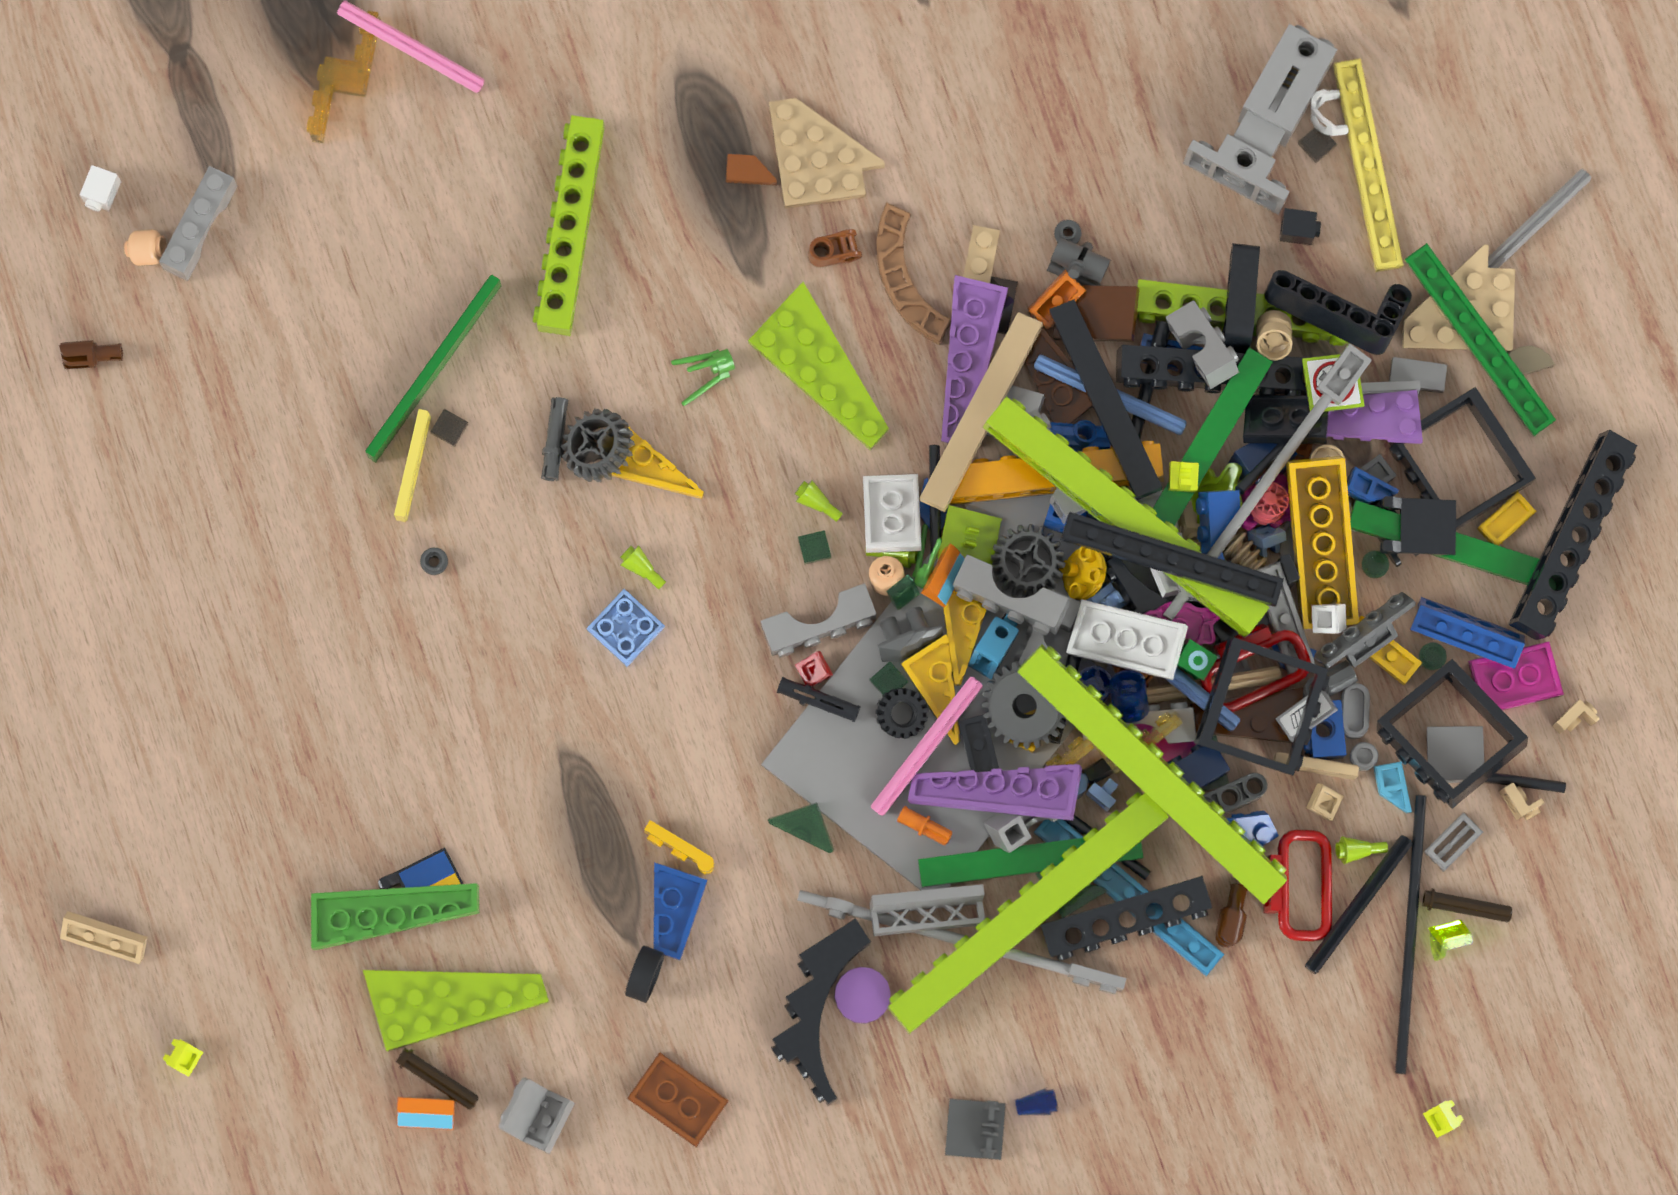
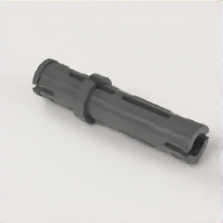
M561 397L551 398L547 440L545 447L542 449L544 463L541 479L546 481L559 480V467L561 458H563L562 455L564 454L561 445L563 444L569 400Z

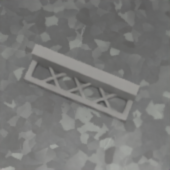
M983 884L872 895L869 905L874 936L977 926L985 919ZM976 904L978 918L967 919L959 912L966 905ZM937 908H945L952 914L947 921L942 922L932 916ZM909 911H917L924 916L919 924H911L904 917ZM888 913L896 919L891 927L879 928L878 914Z

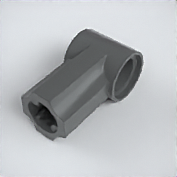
M1346 660L1328 670L1327 675L1330 676L1325 691L1331 697L1358 681L1354 669ZM1311 677L1303 686V698L1308 696L1309 686L1312 685L1314 677Z

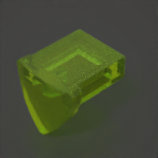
M1462 920L1429 927L1430 946L1434 961L1444 959L1449 949L1472 944V933Z

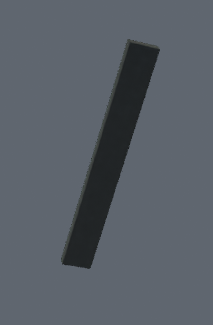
M1073 299L1049 309V314L1136 500L1161 491L1162 485L1075 300Z
M1072 512L1068 513L1060 539L1273 607L1277 605L1284 581L1283 578Z

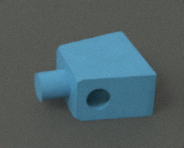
M1006 613L1002 619L999 617L993 619L974 649L968 664L969 667L991 680L1019 633V630L1016 628L1018 623L1010 620Z

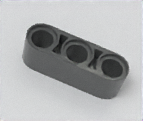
M1251 773L1202 796L1209 803L1213 800L1218 803L1225 811L1224 816L1259 800L1265 794L1268 784L1263 775ZM1251 780L1258 782L1261 787L1260 792L1257 794L1249 792L1247 782ZM1224 792H1230L1235 796L1236 802L1234 805H1226L1222 801L1221 796Z

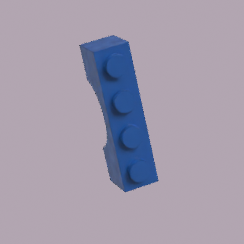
M1239 490L1198 492L1196 511L1200 517V526L1197 529V537L1201 543V553L1207 554L1240 509ZM1221 553L1218 558L1225 560L1223 553Z

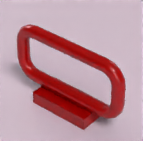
M1262 623L1254 627L1245 638L1240 634L1234 636L1235 638L1265 648H1269L1282 641H1289L1293 645L1298 658L1311 663L1303 640L1293 631L1281 630L1271 634L1268 626ZM1227 640L1213 646L1219 659L1215 661L1206 678L1200 680L1202 688L1209 694L1213 686L1212 676L1218 670ZM1241 649L1237 662L1254 655V653ZM1298 668L1297 671L1231 702H1224L1223 705L1231 712H1235L1300 682L1309 672Z
M1291 830L1283 834L1279 840L1278 855L1266 856L1271 861L1274 858L1277 859L1286 868L1284 874L1287 876V881L1263 904V913H1278L1279 929L1283 935L1291 940H1322L1327 936L1332 927L1331 843L1324 834L1318 831ZM1293 841H1314L1319 844L1321 849V926L1317 930H1296L1289 923V845Z

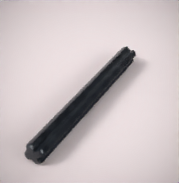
M1401 835L1306 962L1305 967L1310 972L1317 974L1408 852L1413 844L1409 838Z

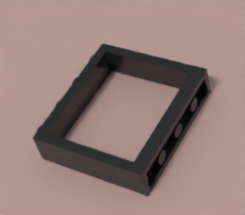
M1476 387L1422 419V432L1467 405L1517 482L1456 519V530L1531 485L1536 479ZM1390 442L1391 447L1389 450L1393 458L1397 462H1402L1406 468L1404 473L1412 485L1416 484L1421 491L1419 494L1420 498L1439 499L1404 446V443Z
M1228 637L1194 744L1294 776L1295 771L1298 772L1303 763L1304 756L1301 755L1303 745L1309 743L1312 735V729L1309 728L1312 718H1316L1320 711L1321 702H1318L1320 693L1326 690L1329 683L1328 669L1235 637ZM1241 649L1315 674L1286 764L1212 740Z
M1453 659L1377 720V734L1382 738V742L1385 745L1390 744L1396 750L1395 754L1398 759L1405 765L1409 764L1415 770L1414 774L1417 779L1424 785L1427 783L1434 790L1433 794L1438 801L1441 800L1444 804L1446 803L1451 809L1524 750L1528 742V736ZM1445 680H1448L1508 742L1507 745L1455 788L1392 725Z

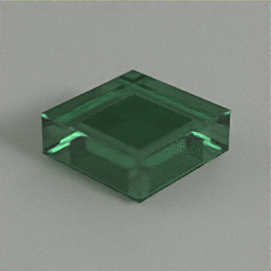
M825 530L798 536L804 565L831 558Z
M906 575L887 590L888 596L897 610L903 608L920 594L914 580L909 575Z
M891 661L869 679L882 695L890 692L891 689L903 688L909 682Z

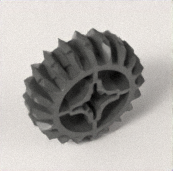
M594 408L592 414L584 411L583 419L575 417L576 424L574 426L567 425L570 433L563 435L567 443L561 445L562 450L565 451L562 457L567 462V468L574 472V475L588 482L595 480L601 483L603 477L607 480H612L613 472L621 474L619 467L621 465L628 466L625 459L626 457L633 456L628 448L635 445L634 441L630 439L634 434L628 428V423L619 414L612 413L608 409L601 411ZM598 428H602V429L599 430L598 432H593L594 430H596V429H598ZM598 459H603V460H601L600 462H597V463H594V464H588V463H590L591 461H592V462H595V461L598 460Z
M1029 524L1028 532H1024V527L1018 525V534H1015L1014 530L1010 528L1007 530L1010 539L1001 535L999 541L1002 545L994 544L993 550L999 553L991 555L990 560L999 563L992 566L993 571L1001 572L995 577V581L1000 582L1005 579L1006 582L1003 584L1002 589L1005 591L1010 585L1014 587L1011 593L1012 596H1016L1018 590H1022V598H1026L1028 591H1032V595L1038 592L1039 588L1044 587L1048 589L1046 584L1055 588L1057 582L1053 577L1061 579L1063 573L1058 569L1064 568L1065 562L1057 559L1064 557L1065 552L1061 550L1055 551L1060 547L1061 542L1055 541L1051 544L1050 541L1054 534L1050 532L1044 537L1045 528L1042 526L1039 528L1038 533L1033 532V524ZM1032 541L1026 550L1010 549L1018 542ZM1039 545L1047 551L1051 566L1046 565L1045 561L1038 557L1037 550ZM1033 550L1032 563L1035 565L1032 566L1030 563V567H1026L1023 573L1024 560L1021 558L1024 557L1026 559V556H1029ZM1005 556L1018 566L1019 572L1016 578L1008 571ZM1032 572L1039 574L1043 572L1046 574L1037 581L1024 582L1026 576Z

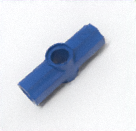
M1081 420L1076 424L1050 422L1051 432L1054 435L1058 433L1069 442L1068 446L1075 452H1083V448L1093 446L1099 447V450L1110 449L1111 444L1103 427L1097 426L1091 421ZM1079 434L1083 435L1087 440L1080 438Z

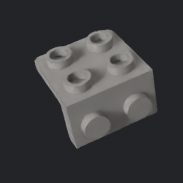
M524 1077L515 1087L513 1097L507 1109L501 1115L499 1129L550 1154L575 1103Z

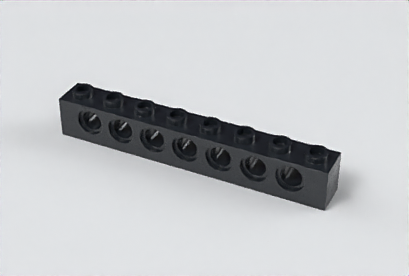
M1121 345L1117 349L1116 383H1124V387L1138 388L1140 384L1151 385V389L1164 390L1167 389V386L1178 387V391L1190 392L1194 391V388L1205 389L1206 393L1216 394L1221 393V390L1225 388L1229 380L1227 379L1210 389L1205 380L1195 374L1194 367L1196 365L1192 356L1201 350ZM1236 353L1239 358L1236 362L1237 366L1245 353ZM1286 356L1280 360H1271L1272 364L1255 392L1258 395L1285 394L1308 396L1306 384L1302 380V374H1304L1302 359L1304 357ZM1145 362L1149 364L1152 369L1151 374L1144 373L1140 368V363ZM1168 364L1177 367L1178 376H1173L1168 372ZM1275 372L1282 373L1286 378V383H1279L1275 378Z
M1607 430L1598 435L1508 625L1534 640L1549 637L1556 627L1555 618L1558 612L1560 613L1565 608L1568 601L1566 595L1579 579L1577 572L1581 564L1583 565L1590 556L1591 551L1589 547L1602 530V526H1600L1602 519L1610 513L1613 507L1612 498L1624 484L1625 479L1622 477L1626 469H1629L1636 458L1634 452L1638 445L1612 430ZM1606 459L1612 462V471L1606 466ZM1596 482L1601 486V495L1595 490ZM1584 506H1586L1589 509L1590 518H1587L1584 515ZM1573 530H1575L1579 535L1578 542L1574 541V539L1572 538ZM1561 554L1566 556L1567 566L1561 563ZM1550 578H1552L1556 583L1555 590L1551 589V587L1549 586ZM1538 602L1544 605V614L1538 611Z

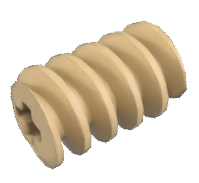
M1247 533L1235 534L1224 549L1223 556L1225 560L1232 558L1230 562L1254 570L1263 567L1268 559L1266 557L1257 559L1261 551L1260 549L1250 551L1254 542L1252 540L1243 542Z

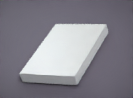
M918 474L863 476L866 553L921 551Z

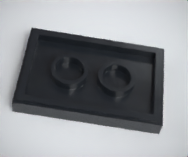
M1253 395L1245 408L1243 443L1287 444L1310 412L1308 396ZM1329 411L1322 413L1301 444H1327Z

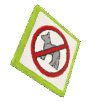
M1341 354L1302 359L1310 411L1322 396V393L1316 389ZM1360 377L1341 404L1337 405L1331 401L1324 412L1364 407Z

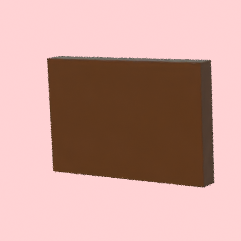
M1081 285L1086 291L1076 301V304L1093 340L1134 342L1139 288L1137 286ZM1054 324L1053 338L1055 340H1062Z

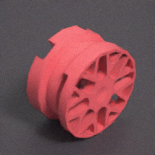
M1272 482L1250 514L1253 516V520L1262 525L1275 524L1280 521L1289 505L1287 491L1280 484Z

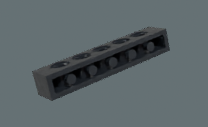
M1199 876L1045 923L1041 927L1050 957L1057 956V960L1061 961L1074 957L1073 951L1084 948L1085 953L1100 949V943L1110 940L1113 945L1128 940L1127 934L1137 932L1138 936H1143L1155 932L1153 926L1164 923L1165 928L1182 924L1180 918L1191 915L1192 920L1208 916L1207 910L1213 907L1203 876ZM1185 895L1189 899L1190 905L1188 909L1178 911L1174 908L1173 900L1176 896ZM1151 903L1159 904L1163 909L1162 916L1158 919L1149 918L1146 914L1148 905ZM1130 911L1135 915L1136 922L1132 927L1126 928L1120 924L1119 917L1123 912ZM1102 919L1108 923L1109 930L1105 935L1098 936L1093 932L1092 926L1096 920ZM1078 928L1081 931L1082 938L1080 942L1070 944L1066 940L1068 929Z

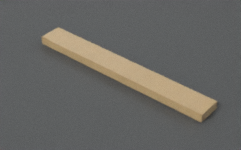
M1017 313L920 496L921 502L943 512L946 511L987 434V431L982 427L1006 398L1043 327L1042 322L1022 313Z

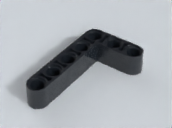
M1278 270L1273 273L1264 292V298L1272 306L1371 354L1381 355L1387 350L1412 299V294L1404 285H1391L1377 313L1374 314L1290 272Z

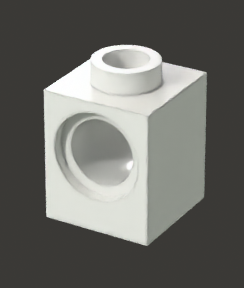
M91 165L80 192V197L85 202V206L98 212L101 209L109 211L121 180L117 174Z

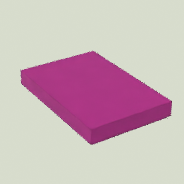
M1549 641L1524 647L1515 669L1484 657L1468 661L1473 681L1502 710L1564 695Z

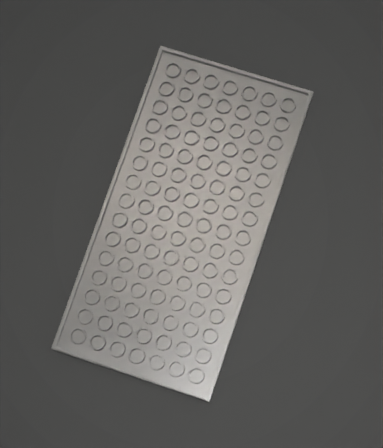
M1011 451V453L1009 454V455H1014V456H1016L1017 459L1020 458L1019 456H1017V455H1016L1014 452H1012V451ZM1053 494L971 502L966 509L1002 518L997 544L1002 545L999 537L1003 535L1010 539L1007 534V530L1010 528L1014 530L1015 534H1018V525H1022L1024 532H1028L1029 524H1033V532L1038 533L1039 528L1043 527L1050 506L1049 500ZM1048 528L1044 529V537L1050 532L1054 534L1050 541L1051 544L1055 541L1061 542L1060 547L1055 551H1064L1065 555L1057 560H1068L1071 554L1081 547L1060 540L1062 536L1060 532ZM1032 541L1018 542L1010 549L1026 550ZM1039 545L1037 550L1038 557L1045 561L1046 565L1051 566L1047 551ZM1033 550L1029 556H1026V559L1024 557L1021 558L1024 560L1023 573L1026 567H1030V563L1032 566L1035 565L1032 563ZM931 554L923 561L922 566L923 564H928ZM1005 556L1007 569L1016 578L1019 572L1018 566ZM936 558V560H935V563H934V566H933V567H935V565H936V563H937V561H938L937 558ZM1121 559L1128 570L1140 582L1161 595L1150 568ZM994 572V583L1002 593L1013 598H1022V590H1018L1016 596L1011 595L1014 588L1011 585L1004 591L1002 586L1006 580L996 582L995 577L1001 572ZM1032 572L1026 576L1024 582L1037 581L1046 574L1043 572L1041 574ZM911 576L820 690L826 694L861 706L856 721L852 722L849 719L808 705L761 766L921 891L949 888L951 884L921 888L918 859L977 852L990 836L983 822L995 815L996 812L910 804L908 796L911 781L885 815L881 816L871 808V804L937 720L927 703H925V706L928 708L926 715L928 720L923 725L925 727L917 732L916 736H911L907 739H899L888 735L880 728L881 726L876 720L877 703L883 698L882 695L884 693H888L894 688H906L920 694L901 663L916 653L904 661L882 662L878 645L886 641V638L880 627V622L887 617L894 616L897 619L901 633H906L912 630L906 617V612L911 608L921 607L928 626L941 625L943 634L947 635L943 606L921 594L923 589L913 584L915 578ZM1063 576L1061 579L1053 577L1057 582L1055 588L1046 584L1049 590H1055L1069 597L1064 588ZM1105 576L1103 584L1110 582L1107 576ZM1116 582L1111 583L1116 591H1121ZM1028 591L1027 597L1032 596V591ZM1124 605L1121 609L1130 611L1132 608L1131 606L1126 607ZM986 610L974 649L995 617L1002 619L1005 614L1004 612L998 610L997 613ZM1023 621L1022 624H1017L1016 628L1019 630V633L997 670L1002 675L1004 674L1002 672L1004 665L1012 669V663L1017 661L1014 658L1020 645L1026 646L1030 636L1026 635L1029 623ZM1074 624L1069 633L1058 629L1056 635L1050 632L1048 635L1044 634L1045 644L1059 652L1061 656L1059 661L1064 666L1068 657L1066 652ZM1081 658L1078 672L1082 677L1079 680L1086 687L1091 684L1102 694L1116 676L1112 666L1108 664L1105 672L1096 667L1091 660ZM967 666L962 684L954 686L955 696L969 677L976 678L982 683L983 688L958 721L980 716L989 711L988 708L982 707V703L989 699L983 696V692L985 690L991 691V688L987 685V682L991 679ZM1018 695L1016 704L1022 713L1037 709V703L1031 695ZM823 699L821 700V702L843 710V707L830 703ZM905 702L897 703L891 712L893 720L898 724L907 723L912 717L911 707ZM991 717L986 718L987 723L989 724L992 721ZM1066 718V726L1064 727L1060 744H1047L1041 739V746L1035 748L1034 753L1020 747L1015 748L1013 744L1008 742L1006 744L1003 743L1005 736L1001 734L996 737L994 734L998 729L995 726L989 728L999 769L1004 771L1018 770L1019 767H1029L1030 769L1043 768L1075 726ZM960 727V742L953 745L946 734L917 773H955L971 770ZM907 806L909 809L925 817L929 815L931 816L930 820L951 830L952 837L946 845H942L923 834L919 836V832L902 823H898L897 819L903 807Z

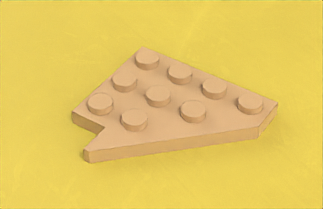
M797 98L769 102L785 209L866 197L862 171L884 168L885 164L882 159Z
M1484 244L1451 276L1506 351H1513L1515 269L1488 268L1489 245ZM1430 296L1403 320L1402 348L1469 350Z

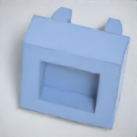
M1269 524L1247 531L1248 541L1252 540L1254 542L1253 544L1257 546L1256 549L1261 550L1258 555L1264 558L1267 557V548L1270 547L1271 551L1279 553V543L1286 541L1285 530L1279 527L1272 528Z
M1111 582L1104 583L1093 597L1087 599V601L1119 609L1124 606L1122 596L1115 590Z
M1111 778L1108 779L1102 788L1094 783L1086 795L1108 812L1116 802L1111 794L1115 791L1118 784Z

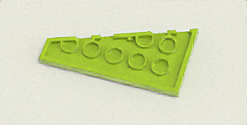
M802 282L748 340V343L871 450L889 431V428L804 282Z
M363 970L387 1052L549 1002L541 974Z

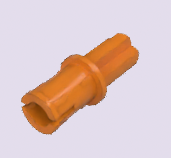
M907 806L903 807L898 816V823H902L919 832V836L923 834L942 845H946L952 837V831L930 820L931 816L925 817L909 809Z

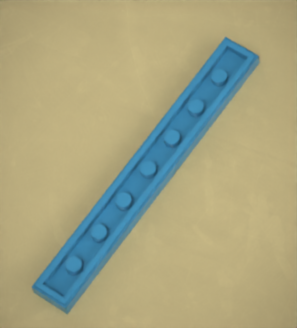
M1058 819L1055 822L1044 820L1034 831V834L1045 843L1083 838L1081 834L1063 819ZM1116 863L1093 881L1095 885L1116 902L1149 892ZM1151 903L1146 908V914L1149 918L1158 919L1162 916L1163 909L1159 904ZM1180 918L1182 924L1165 928L1164 923L1153 926L1155 930L1153 933L1205 976L1210 973L1224 956V953L1182 918Z

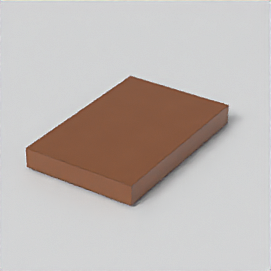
M660 1052L627 1098L696 1148L729 1102V1100Z

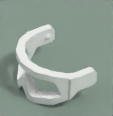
M1323 89L1317 91L1311 100V122L1317 130L1326 135L1348 134L1347 125L1335 126L1318 111V108L1324 102L1339 99V90L1327 91ZM1318 119H1319L1323 124H1325L1326 127H1324L1322 124H1320L1319 121H1318Z

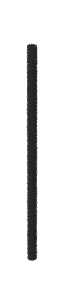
M1416 795L1395 1074H1406L1427 800V796Z

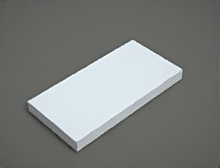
M1081 600L1066 653L1173 680L1188 626Z

